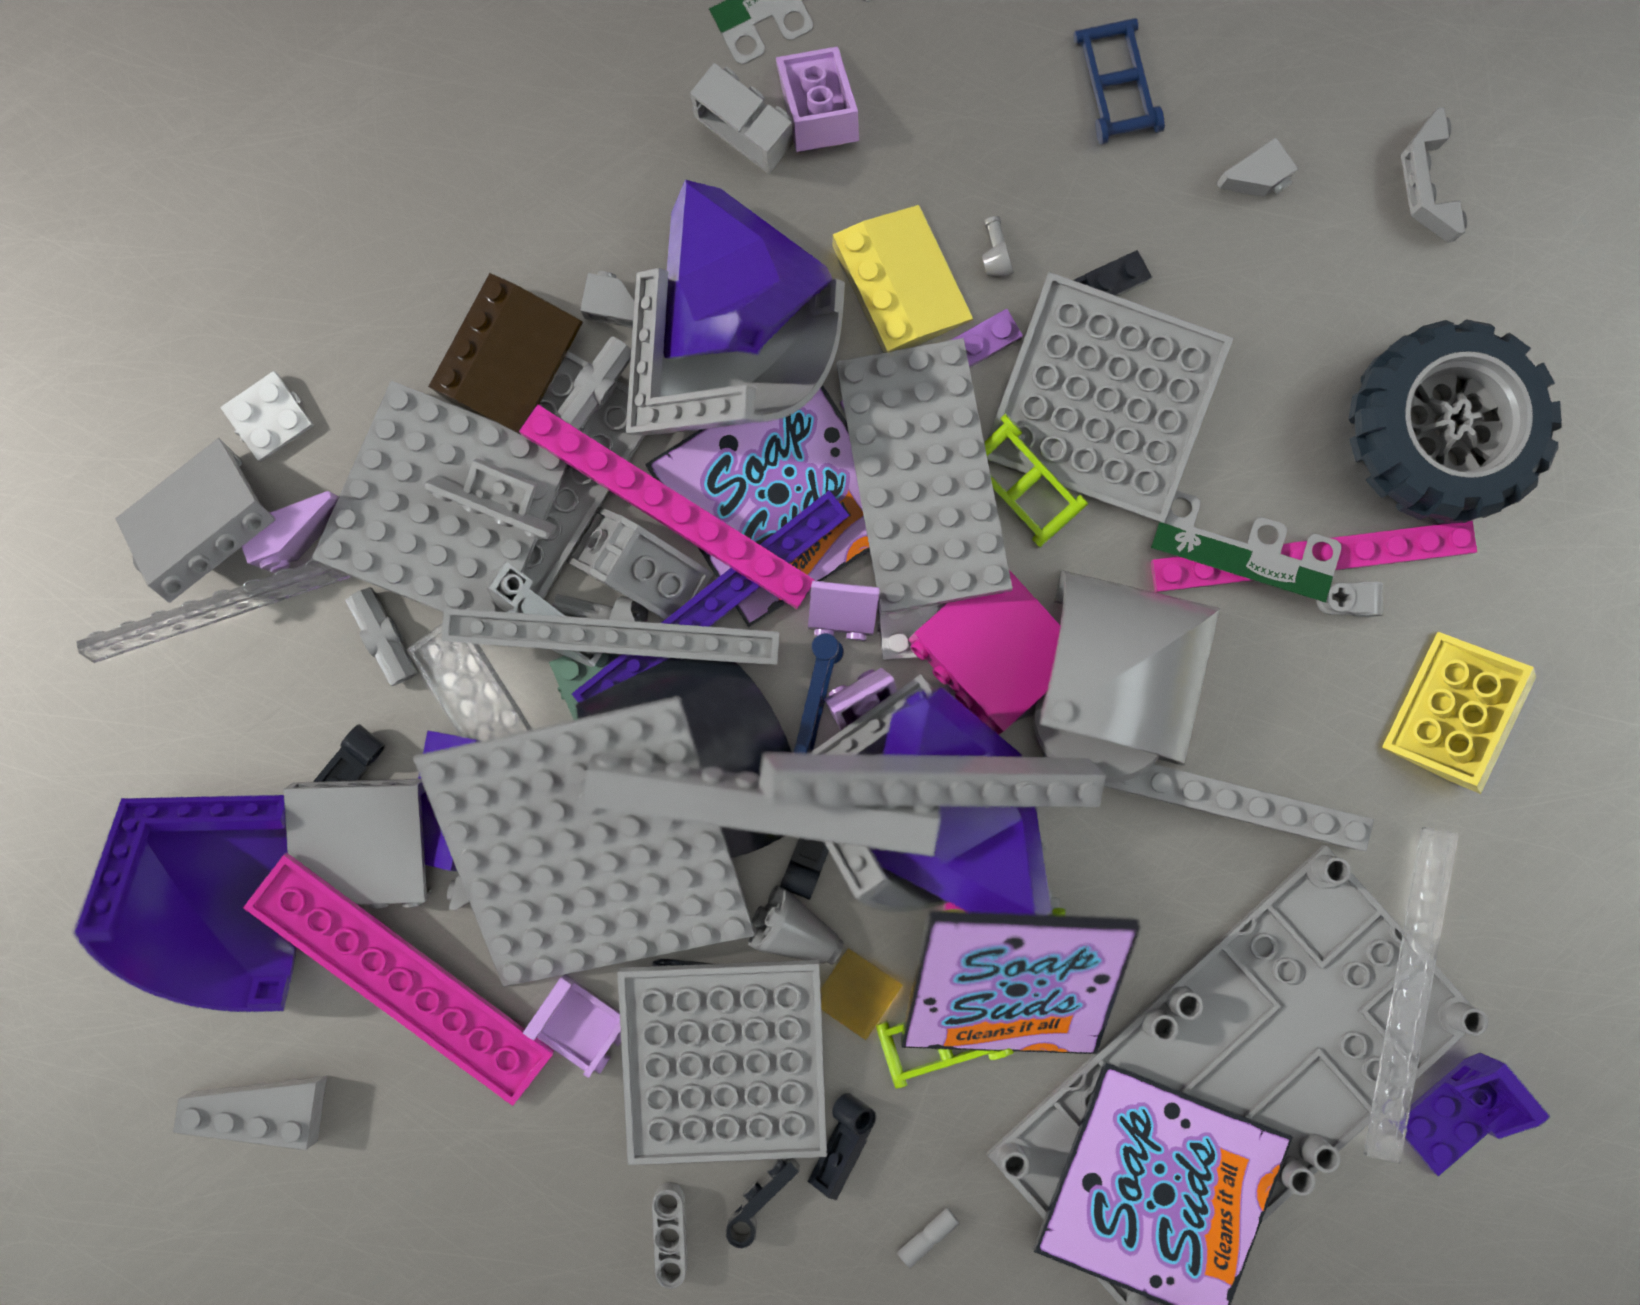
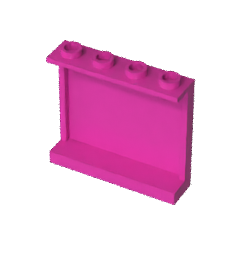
M1010 570L1012 591L949 602L908 639L912 644L910 648L913 653L921 660L926 659L934 668L932 672L942 684H948L956 692V700L967 709L970 708L980 720L998 735L1003 733L1048 691L1061 627Z

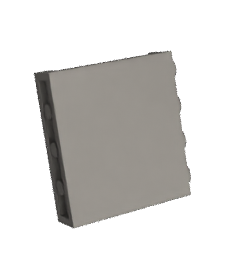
M217 438L115 518L147 586L168 603L175 600L275 521V518L260 504L239 468L243 464L239 456L220 438Z
M422 779L293 782L284 789L288 854L356 904H369V907L374 909L388 907L389 903H402V907L407 908L422 905V902H425L431 895V889L426 888L421 795L425 792V787Z

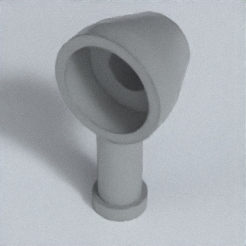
M992 216L985 220V226L988 228L993 248L983 254L982 258L987 275L1006 276L1014 273L1000 226L1001 220L999 216Z

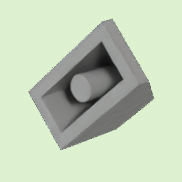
M1274 138L1225 171L1216 184L1220 189L1264 197L1273 190L1278 194L1293 183L1290 178L1298 170V167L1278 139Z
M598 271L597 275L588 273L580 309L584 319L633 328L634 299L621 280L617 279L615 274L606 271Z

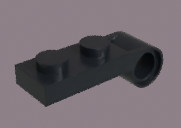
M1136 250L1073 281L1115 296H1120L1149 282L1153 277L1139 251Z
M361 724L356 725L345 736L340 744L341 748L313 782L359 781L379 757L386 745Z
M799 837L780 887L808 900L811 899L829 853V849L823 840Z
M845 1093L836 1100L832 1109V1115L838 1123L826 1145L827 1157L819 1158L807 1181L827 1198L833 1200L838 1199L876 1122L875 1110L851 1093Z
M788 1158L785 1161L783 1159L775 1161L767 1170L769 1176L761 1184L755 1181L743 1193L745 1199L730 1215L726 1228V1238L733 1247L746 1248L753 1243L757 1230V1220L754 1215L799 1173L800 1164L794 1158ZM738 1222H744L749 1225L751 1230L746 1235H738L732 1227Z

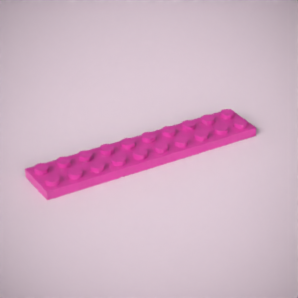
M288 853L283 855L243 907L512 1106L554 1053L552 1048L538 1038L533 1041L524 1035L525 1028Z

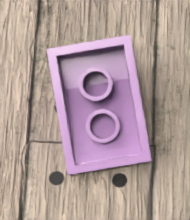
M838 47L776 57L786 112L792 122V138L796 152L859 141L858 109Z
M326 491L271 512L270 514L275 518V521L242 546L247 563L261 569L271 570V573L290 568V562L300 559L323 534L339 496Z
M812 581L808 629L814 630L815 636L822 633L834 636V632L847 633L846 639L866 641V635L873 636L880 588Z
M883 668L876 671L872 669L862 673L857 678L858 681L847 687L846 685H841L833 689L829 693V697L824 699L840 731L897 691L892 676Z

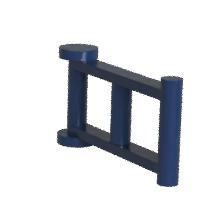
M1137 18L1074 31L1075 43H1082L1100 118L1096 119L1095 123L1096 135L1100 145L1107 144L1109 136L1151 127H1153L1156 133L1163 132L1165 129L1161 106L1153 107L1134 33L1139 30ZM1125 34L1133 68L1099 75L1091 41ZM1137 81L1145 115L1111 122L1103 88Z
M828 633L817 635L812 642V651L816 656V661L796 744L793 749L794 754H809L814 750L825 705L824 699L827 696L833 667L844 656L842 644L833 635Z

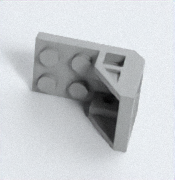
M602 507L599 508L567 560V563L627 596L664 620L706 588L714 574L638 524Z

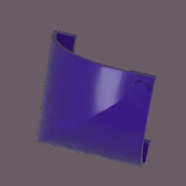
M284 795L121 798L73 932L80 945L98 964L116 977L142 991L169 1001L217 1011H284L297 947L243 908L283 855L288 853Z

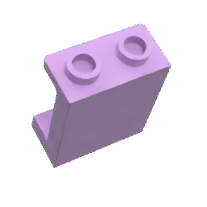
M564 974L532 1018L523 1034L533 1041L538 1038L584 1070L583 1075L589 1078L593 1071L600 1074L611 1058L606 1052L612 1043L617 1046L621 1043L620 1011L567 974Z

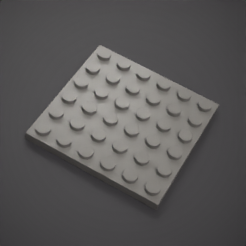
M1049 272L988 438L1004 424L1000 418L1007 414L1022 430L1023 433L1019 438L1066 489L1164 523L1234 338ZM1009 437L987 456L989 461L1025 474L1035 466ZM1044 475L1040 478L1041 480L1049 482Z
M391 381L312 556V560L443 612L444 608L504 612L499 609L487 591V587L506 561L523 573L537 539L527 536L524 533L525 530L518 527L502 526L494 521V517L487 514L471 513L464 509L463 504L456 501H443L434 497L432 491L424 488L426 481L439 476L465 486L472 461L478 458L538 483L528 514L546 520L569 465L526 437L495 421Z
M819 960L629 967L618 969L628 1165L827 1157Z

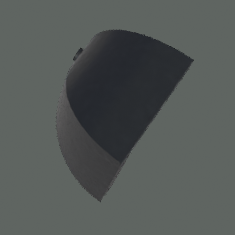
M669 658L576 704L577 719L679 697L702 769L715 767L723 772L736 774L750 772L760 777L764 753L792 754L787 737L770 704L753 680L736 662ZM721 826L731 858L754 852L786 836Z

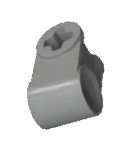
M1336 583L1331 585L1326 603L1316 600L1317 606L1323 613L1329 615L1383 616V583ZM1333 594L1335 597H1339V603L1338 601L1332 599Z

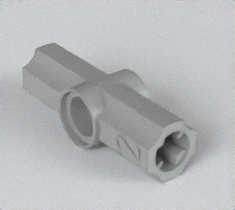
M611 336L593 363H588L580 371L574 382V389L555 415L581 431L599 405L602 406L614 392L617 386V379L631 361V348L618 338Z
M368 587L350 595L345 601L361 629L360 637L369 653L376 657L390 685L395 686L416 675L418 672L402 644L404 641L402 634L394 620L387 616L373 588Z

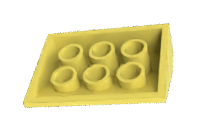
M919 205L859 222L833 234L832 247L883 353L916 347L973 320Z
M1437 632L1382 748L1452 783L1481 794L1536 679L1534 667Z

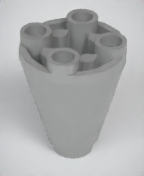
M778 885L771 891L767 905L765 907L759 906L753 916L752 924L756 925L754 929L755 936L749 938L748 945L761 952L800 960H819L820 964L827 962L831 965L837 961L842 952L844 942L838 939V935L792 893Z

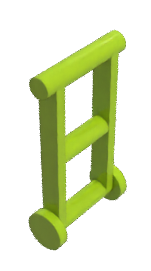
M1004 414L1000 418L1004 424L984 441L986 455L991 454L1009 437L1035 466L1008 491L990 474L992 486L1036 534L1032 537V540L1039 547H1042L1089 503L1082 495L1075 498L1019 438L1023 433L1022 430L1007 414ZM1044 475L1070 504L1041 529L1016 500Z
M888 1021L875 1025L895 1089L907 1086L906 1079L988 1054L989 1060H997L1014 1053L1013 1050L1008 1048L1000 1051L969 1050L953 1055L952 1049H938L941 1059L903 1071L892 1035L902 1032L904 1022L890 1027Z

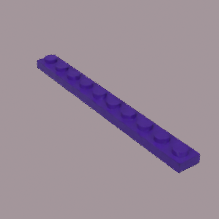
M828 490L760 545L791 564L848 519L849 514ZM730 568L661 623L711 627L761 587ZM621 654L571 694L579 703L670 657Z

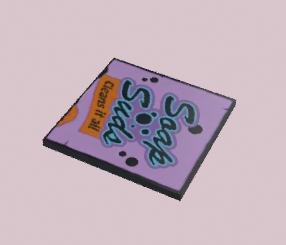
M823 384L809 402L791 415L766 422L700 429L645 464L653 478L759 545L829 490L847 511L849 518L791 563L792 566L815 581H824L870 551L847 421ZM698 547L717 578L730 569L729 566ZM761 587L740 603L736 609L748 628H750L787 603Z
M929 910L903 1025L901 1048L1000 1051L1010 1048L1014 1052L1097 1054L1140 931L1139 919Z
M1104 1061L1033 1251L1164 1305H1231L1293 1136Z

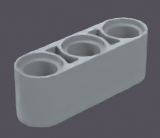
M667 1182L658 1188L652 1204L655 1275L661 1286L673 1289L682 1284L688 1267L686 1211L683 1189L676 1183ZM666 1194L672 1195L676 1198L677 1205L672 1208L665 1207L661 1203L660 1197ZM667 1228L674 1229L678 1233L679 1238L675 1241H667L662 1236V1231ZM669 1262L675 1263L679 1266L680 1272L676 1275H670L666 1273L663 1266Z

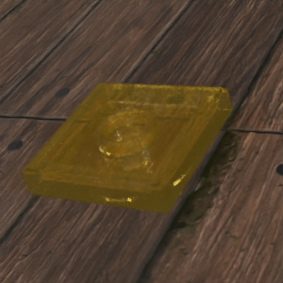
M848 947L820 988L821 1010L867 1040L903 985Z

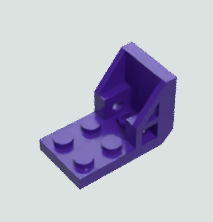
M1479 1052L1460 1062L1391 1123L1435 1175L1440 1176L1487 1134L1501 1139L1538 1127L1549 1119L1550 1116L1506 1063Z

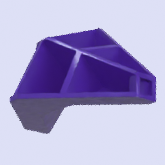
M685 179L671 212L667 261L668 286L663 347L665 359H678L737 351L758 355L762 347L807 301L830 284L832 276L827 266L721 188Z
M942 687L926 693L925 689L906 698L907 702L891 715L883 755L1023 757L1019 751ZM940 806V822L933 856L870 847L881 867L967 912L1048 915L1051 912L1036 806Z

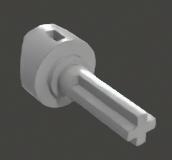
M560 594L555 596V602L552 604L562 614L571 617L647 622L648 609L624 596H620L613 607Z

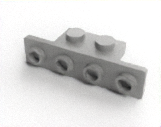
M476 458L472 461L465 486L439 476L426 481L424 488L432 491L434 497L443 501L453 500L463 504L464 509L471 513H484L492 516L494 521L502 526H515L525 530L524 533L531 538L538 540L548 539L557 529V525L528 514L538 483Z

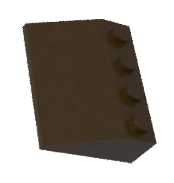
M489 273L428 387L444 399L520 434V429L543 399L583 322L522 287Z

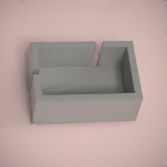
M714 63L690 92L694 117L770 174L792 146V122L790 121V116L778 106L773 108L769 104L763 103L765 97L756 88L750 86L748 89L740 83L739 77L728 67L722 69Z

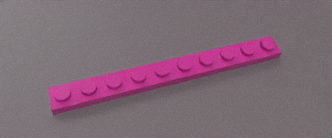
M540 405L536 406L520 429L522 436L793 608L798 609L810 591L812 581H815L813 578Z
M1473 520L1466 523L1440 524L1331 538L1341 544V552L1335 571L1477 553ZM1307 541L1285 543L1280 554L1302 560ZM1318 542L1312 547V554L1319 561H1327L1333 556V549L1326 542ZM1181 557L1154 559L1151 561L1154 591L1156 593L1254 581Z

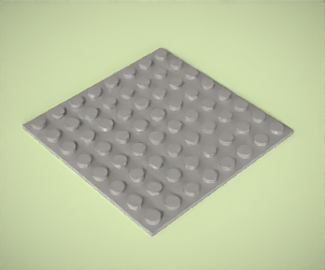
M679 697L438 750L414 757L416 767L503 987L755 936L752 920L721 826L583 807L586 769L592 753L609 752L618 757L630 759L644 757L653 762L665 764L679 762L688 767L702 769Z

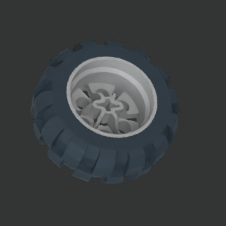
M1468 319L1459 325H1454V323L1448 320L1424 325L1407 336L1404 335L1390 345L1387 350L1372 361L1361 376L1362 386L1359 392L1352 396L1348 418L1351 424H1355L1356 433L1354 437L1349 439L1355 461L1357 463L1364 461L1371 476L1366 478L1368 484L1381 498L1389 495L1396 500L1398 511L1419 520L1426 517L1434 518L1439 524L1466 523L1474 519L1485 518L1501 512L1502 509L1520 502L1537 487L1540 473L1550 469L1559 448L1558 441L1552 440V435L1554 431L1562 428L1561 402H1551L1548 387L1554 385L1555 382L1545 363L1542 362L1535 366L1526 356L1531 348L1510 332L1499 337L1494 334L1495 327L1493 325ZM1457 378L1465 381L1461 392L1455 394ZM1416 389L1421 393V400L1414 396ZM1433 389L1441 393L1442 401L1434 399ZM1471 403L1473 405V412L1470 411ZM1492 410L1494 421H1482L1485 419L1483 414ZM1411 411H1414L1419 416V424L1411 421ZM1438 415L1439 418L1437 422L1434 423V419ZM1435 430H1438L1440 432L1439 436L1435 432ZM1475 431H1477L1481 437L1480 444L1477 443V433ZM1419 442L1423 443L1426 446L1427 453L1423 450ZM1449 451L1457 456V466L1449 461ZM1471 452H1476L1486 462L1479 466Z

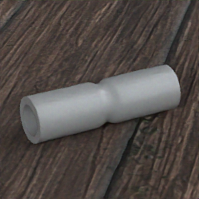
M946 1208L925 1227L924 1231L918 1233L897 1252L899 1257L911 1268L932 1249L934 1244L939 1243L960 1222Z

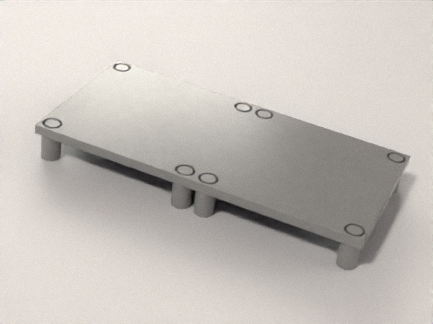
M1322 845L1102 1046L1097 1054L1091 1056L987 1152V1156L1044 1219L1104 1061H1107L1293 1136L1264 1214L1263 1222L1292 1194L1295 1193L1300 1196L1310 1194L1315 1188L1316 1180L1314 1174L1318 1170L1324 1173L1335 1171L1340 1164L1339 1151L1466 1033L1472 1036L1484 1033L1488 1027V1018L1483 1011L1474 1008L1351 873L1349 863L1337 857L1327 845ZM1096 1277L1120 1305H1164Z

